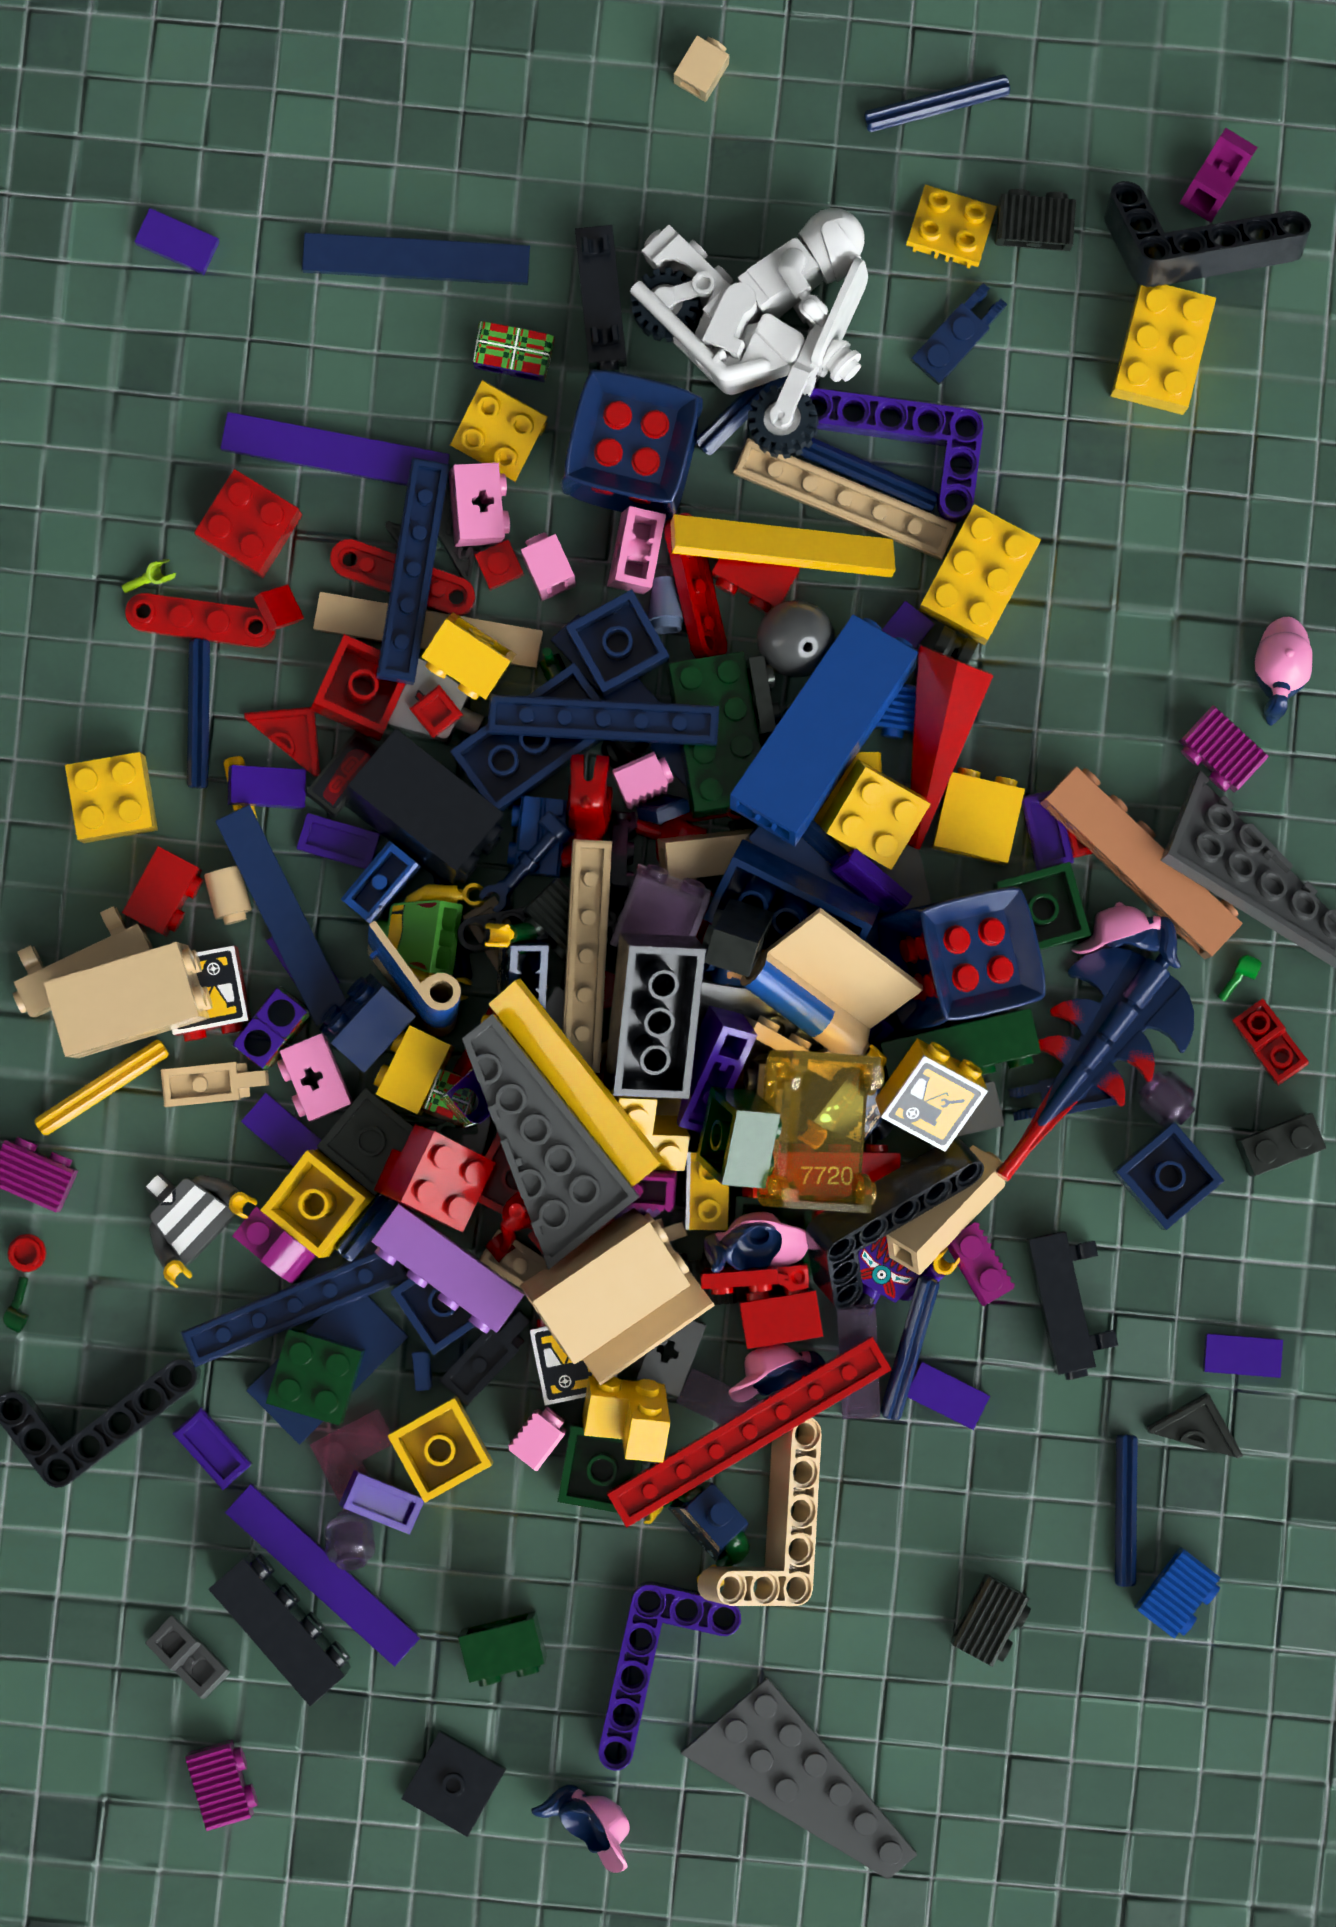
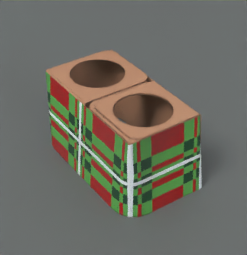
M439 1069L422 1107L423 1111L431 1116L465 1128L440 1099L462 1076ZM468 1088L458 1089L453 1094L452 1100L465 1115L471 1114L476 1099L475 1092Z

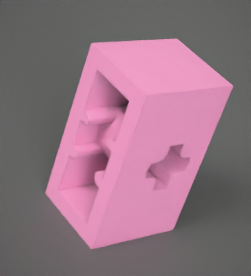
M499 463L453 465L448 472L454 547L497 545L501 543L505 538V534L510 532L509 512L503 511L502 496H506L507 482L505 474H500ZM477 497H480L482 504H488L483 512H480L478 505H473Z
M629 506L621 513L607 584L608 587L625 591L632 589L634 593L643 595L652 588L666 514Z
M541 533L525 542L527 547L521 549L523 561L542 601L576 586L575 575L556 534L548 537L546 533Z
M323 1033L280 1050L283 1059L277 1061L284 1081L292 1080L297 1094L292 1096V1100L300 1117L306 1115L308 1121L313 1122L344 1109L353 1103L330 1045ZM312 1069L315 1073H322L323 1078L318 1081V1089L304 1084V1080L309 1077L307 1070Z

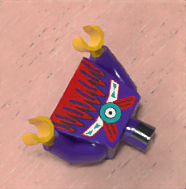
M884 1236L858 1251L863 1292L854 1305L870 1314L881 1295L894 1303L898 1300L909 1302L913 1298L920 1276L933 1277L939 1282L945 1275L951 1274L960 1262V1258L958 1257L953 1263L945 1261L943 1255L948 1250V1247H946L918 1275L889 1257L887 1237Z

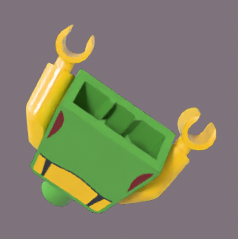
M470 883L464 889H458L457 885H424L409 894L405 902L393 903L390 907L389 919L379 918L376 921L420 983L436 973H447L453 976L458 943L457 930L461 923L463 904H457V900H464L469 906L474 908L483 906V901L473 902L468 897L469 893L474 889L483 890L480 884ZM466 977L456 978L458 982L472 985L471 980ZM461 995L460 1001L467 999L468 996Z

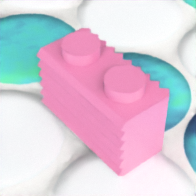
M655 752L612 770L613 778L624 803L631 810L634 805H640V802L645 803L647 799L653 800L654 796L660 797L661 793L667 794L668 784L674 782V777L665 757L657 759Z
M546 1407L544 1411L540 1409L534 1410L532 1416H529L527 1422L522 1426L523 1428H520L518 1434L510 1441L508 1445L509 1451L532 1469L538 1471L564 1437L567 1430L562 1425L565 1420L549 1407Z

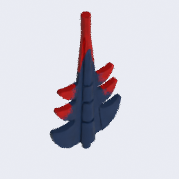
M1101 949L1085 955L1068 970L1069 977L1090 983L1098 989L1103 997L1100 1003L1090 999L1076 998L1064 1001L1050 1009L1051 1016L1069 1021L1077 1027L1081 1036L1078 1040L1061 1035L1048 1036L1038 1040L1040 1050L1054 1056L1063 1064V1067L1019 1143L996 1172L1003 1180L1008 1182L1029 1153L1092 1086L1098 1087L1110 1095L1118 1106L1122 1107L1125 1105L1124 1082L1119 1071L1113 1065L1117 1060L1127 1062L1136 1067L1147 1082L1153 1080L1155 1068L1154 1051L1149 1040L1143 1034L1146 1029L1157 1030L1166 1035L1176 1045L1180 1053L1186 1051L1194 1032L1193 1005L1184 986L1167 971L1170 965L1161 954L1154 961L1127 949Z

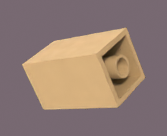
M174 942L43 982L65 1057H85L210 1019L208 1009H212L213 1005L207 987H201L197 977V973L202 972L196 950L191 951L188 945Z
M635 1208L631 1209L585 1240L549 1270L546 1267L519 1285L560 1348L573 1364H576L690 1286V1283L684 1276V1274L689 1272L687 1265L677 1251L675 1252L669 1244L664 1245V1242L669 1240L660 1224L656 1220L654 1221L649 1213L643 1216Z

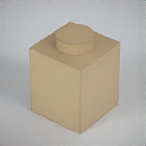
M696 36L674 72V84L706 102L729 65V54L725 52L727 50L726 47L713 38L707 37L704 40Z

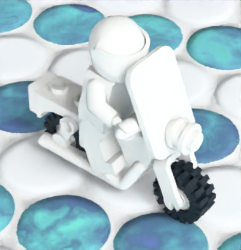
M840 208L820 210L808 220L798 233L800 240L797 237L791 239L748 268L746 272L738 277L739 283L732 284L734 282L733 279L721 266L718 265L713 268L705 260L708 255L696 241L692 239L688 243L670 225L666 226L662 231L660 229L656 230L647 238L644 244L645 247L642 249L646 262L654 269V275L649 277L646 273L641 277L643 282H636L630 290L631 303L633 305L631 309L639 328L641 327L644 334L648 337L652 335L656 341L661 342V338H666L667 342H673L721 391L729 395L738 394L788 376L785 384H783V388L777 389L776 385L770 386L771 391L768 393L764 390L759 393L760 398L758 401L753 399L751 403L752 411H748V425L755 443L759 445V448L764 453L768 451L775 458L780 454L783 455L784 459L790 458V454L796 452L797 456L802 454V448L806 446L809 449L813 444L811 439L813 437L816 438L818 433V416L810 398L817 379L816 375L825 377L829 371L831 373L830 378L834 382L841 379L846 382L854 377L861 368V365L858 363L861 354L857 350L852 351L850 349L851 344L848 341L842 340L868 281L866 264L860 257L864 246V231L860 222L853 214ZM846 277L831 312L828 314V307L817 296L811 295L810 292L820 285L823 280L826 284L834 281L838 283ZM792 307L802 323H807L810 327L806 341L801 332L779 319ZM703 309L704 314L700 320L701 314L699 310ZM696 320L699 322V325L694 334L692 331L696 328L694 324Z

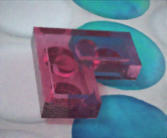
M379 1409L310 1444L339 1503L354 1470L370 1476L362 1460L392 1445L387 1436L391 1432Z

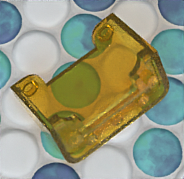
M796 1050L770 1051L765 1065L763 1099L781 1114L782 1130L779 1138L775 1139L773 1172L767 1178L766 1188H757L758 1201L762 1206L871 1213V1205L876 1200V1185L874 1182H871L869 1175L862 1173L867 1096L874 1095L884 1082V1069L881 1066V1057Z

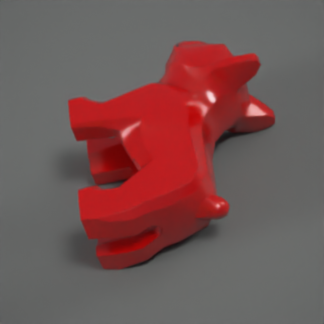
M584 754L571 756V785H569L567 824L575 835L567 843V846L564 847L561 855V863L565 868L571 867L572 839L603 841V835L607 831L611 816V804L613 802V788L607 786V777L610 770L608 756H596L591 781L584 779Z

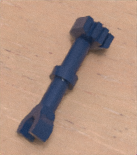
M548 811L539 821L540 825L547 830L541 839L528 853L526 851L522 852L518 857V864L503 880L499 881L496 885L484 887L480 892L479 897L482 900L489 899L493 893L499 895L500 901L494 907V912L506 911L510 905V896L530 872L535 873L540 868L539 862L558 841L567 844L575 835L569 826L553 812Z

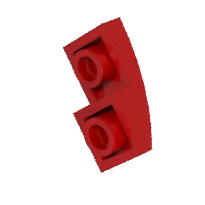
M1263 998L1232 1020L1238 1032L1277 1086L1309 1064L1308 1059L1286 1032V1027Z

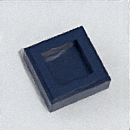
M668 794L636 807L639 820L661 824L690 812L687 799Z
M428 1350L414 1351L412 1359L416 1391L430 1390L433 1386L430 1352Z

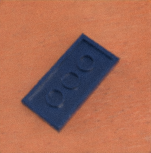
M370 1296L323 1314L306 1331L365 1350L353 1392L409 1337ZM278 1358L246 1391L300 1445L323 1421L266 1404L279 1361Z

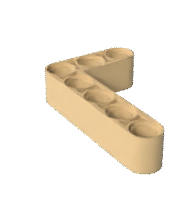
M810 1418L772 1441L765 1567H709L705 1569L698 1579V1591L705 1600L729 1606H799L806 1603L811 1597L814 1579L822 1436L821 1427L814 1418ZM798 1427V1437L795 1438L796 1428ZM796 1465L797 1471L793 1477V1469ZM794 1503V1512L791 1516V1507ZM792 1542V1550L789 1554V1545ZM724 1579V1588L720 1593V1585ZM757 1580V1589L754 1592L753 1587ZM789 1580H790V1588H789V1590H788V1592H787L786 1587H787V1583H788Z

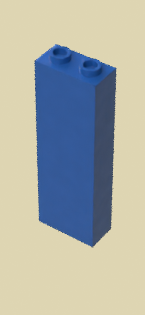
M853 614L731 792L730 809L795 847L916 668L918 652L914 649L913 645L901 637L893 638L886 634L873 620L868 618L861 619Z

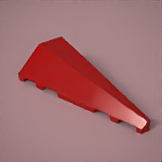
M920 645L918 648L910 789L922 795L930 803V806L907 843L919 850L994 676L988 671L923 645Z

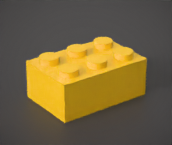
M1139 285L1110 396L1184 415L1189 407L1216 297L1169 285L1155 287Z
M974 504L918 611L985 645L1041 539Z

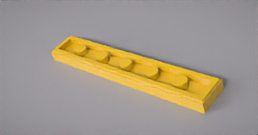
M676 514L673 515L671 520L672 553L891 578L896 571L893 539Z
M521 979L515 980L489 1003V1006L632 1187L664 1162V1159Z

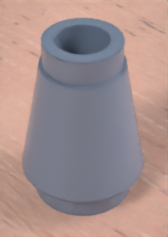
M671 576L655 577L651 588L648 618L657 634L660 635L680 632L682 630L681 623L684 622L675 579Z

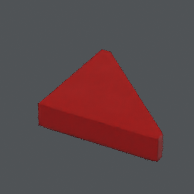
M311 707L244 713L245 719L315 778L319 776L321 770L316 713L310 710Z

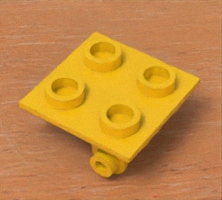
M925 185L906 246L912 247V252L919 251L931 255L932 251H934L935 259H938L939 253L946 255L945 262H948L949 258L953 257L952 262L965 265L968 269H970V266L978 267L997 206Z
M482 380L450 446L481 463H499L500 474L504 473L507 478L516 482L538 437L543 434L548 423L546 421L548 416Z

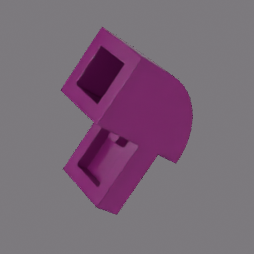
M1225 128L1179 204L1212 223L1258 147Z
M256 1206L232 1237L280 1277L292 1284L296 1283L317 1256L260 1211L261 1208Z

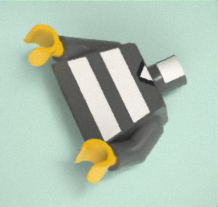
M161 1172L154 1177L145 1187V1190L160 1204L149 1215L152 1220L149 1232L155 1255L164 1269V1278L175 1288L179 1287L175 1282V1278L179 1273L183 1272L190 1279L192 1272L185 1265L191 1264L237 1215L247 1219L248 1216L243 1213L244 1205L250 1202L256 1206L257 1200L241 1192L226 1179L199 1175L193 1179L185 1177L175 1187Z

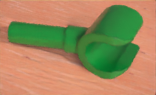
M1249 955L1240 957L1232 978L1217 997L1225 1002L1241 982L1243 976L1255 980L1262 964L1261 961Z

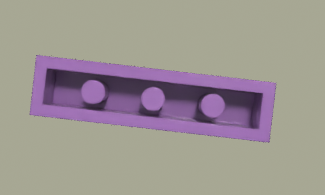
M402 1204L397 1205L371 1241L378 1246L374 1253L392 1266L396 1261H399L409 1269L406 1273L408 1278L422 1288H425L428 1283L440 1291L437 1298L454 1311L461 1306L472 1314L468 1321L486 1334L490 1329L497 1333L525 1295L516 1286Z

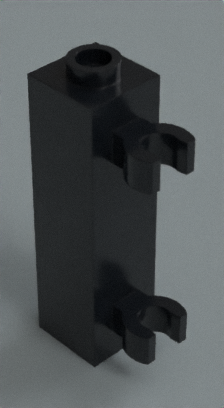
M613 225L575 228L589 370L597 369L619 372V367L627 366Z
M1065 1231L1026 1239L1055 1373L1058 1375L1065 1374L1066 1380L1088 1376L1087 1369L1096 1367L1093 1351L1118 1346L1116 1333L1113 1330L1089 1335L1073 1261L1098 1256L1095 1241H1088L1069 1246Z

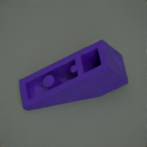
M709 1006L696 1035L689 1099H681L676 1122L678 1127L701 1132L710 1087L734 1088L757 1037V1033L743 1014Z

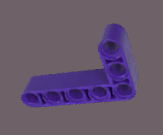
M819 388L813 389L810 395L811 400L820 401L826 407V412L818 417L819 425H817V429L945 446L937 503L938 512L943 519L953 523L960 522L968 516L974 503L984 428L983 420L976 411L961 407ZM850 405L858 406L863 412V418L857 422L848 421L843 416L845 407ZM887 410H892L899 414L901 422L895 427H888L882 423L880 415ZM925 415L932 416L936 419L938 428L933 432H925L920 429L918 419ZM962 420L971 422L975 427V434L970 437L960 436L955 429L956 423ZM957 457L966 459L970 464L971 470L961 475L955 473L950 466L952 459ZM953 494L961 496L965 501L966 507L960 512L951 511L945 504V499Z
M654 1581L643 1582L635 1588L599 1744V1759L605 1768L619 1771L626 1768L633 1757L662 1623L719 1636H729L734 1634L741 1624L739 1606H729L708 1601L701 1597L698 1591ZM647 1590L656 1592L660 1597L659 1605L652 1610L642 1608L638 1602L639 1595ZM691 1599L697 1604L698 1610L693 1617L683 1618L677 1614L675 1607L680 1600ZM721 1607L730 1608L735 1614L733 1623L726 1627L717 1625L713 1620L714 1612ZM637 1628H644L651 1633L652 1640L645 1647H637L630 1640L631 1633ZM629 1666H636L642 1670L644 1677L640 1683L629 1685L621 1676L623 1670ZM620 1704L631 1705L635 1711L634 1718L629 1722L618 1721L613 1714L615 1707ZM613 1741L622 1743L626 1747V1755L620 1760L610 1759L605 1753V1748L609 1743Z

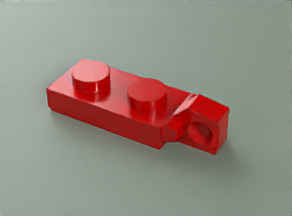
M808 1263L769 1266L765 1269L751 1268L747 1270H738L733 1266H727L718 1273L712 1272L711 1268H704L701 1273V1288L711 1289V1294L713 1295L730 1294L734 1292V1287L749 1286L750 1292L770 1291L773 1284L783 1285L790 1292L809 1288Z

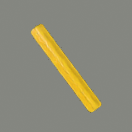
M154 1040L36 1117L34 1121L38 1130L43 1135L51 1134L169 1056L167 1048L162 1041Z

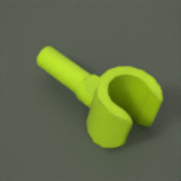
M162 559L150 563L146 573L121 585L124 593H128L151 582L153 584H161L175 578L176 573L164 576L161 573V565L170 560Z

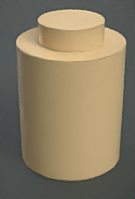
M238 866L227 867L205 874L204 879L215 920L223 919L224 925L246 920L245 913L251 911L252 907L245 881Z

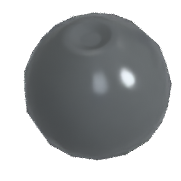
M803 600L784 601L772 607L761 619L757 631V646L761 655H764L765 664H771L773 671L777 674L793 678L812 675L835 641L834 629L826 613L816 604Z

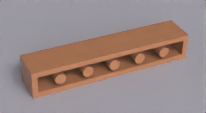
M1077 766L1073 768L1040 804L1158 916L1168 917L1173 922L1176 933L1203 959L1212 957L1243 924L1237 918L1239 915L1238 911L1224 899L1219 901L1209 890L1162 862L1161 858L1165 849L1154 840L1156 836L1154 831L1140 820L1136 823L1126 813L1128 807L1117 796L1112 794L1109 797L1098 787L1101 782L1092 772L1086 768L1081 771Z

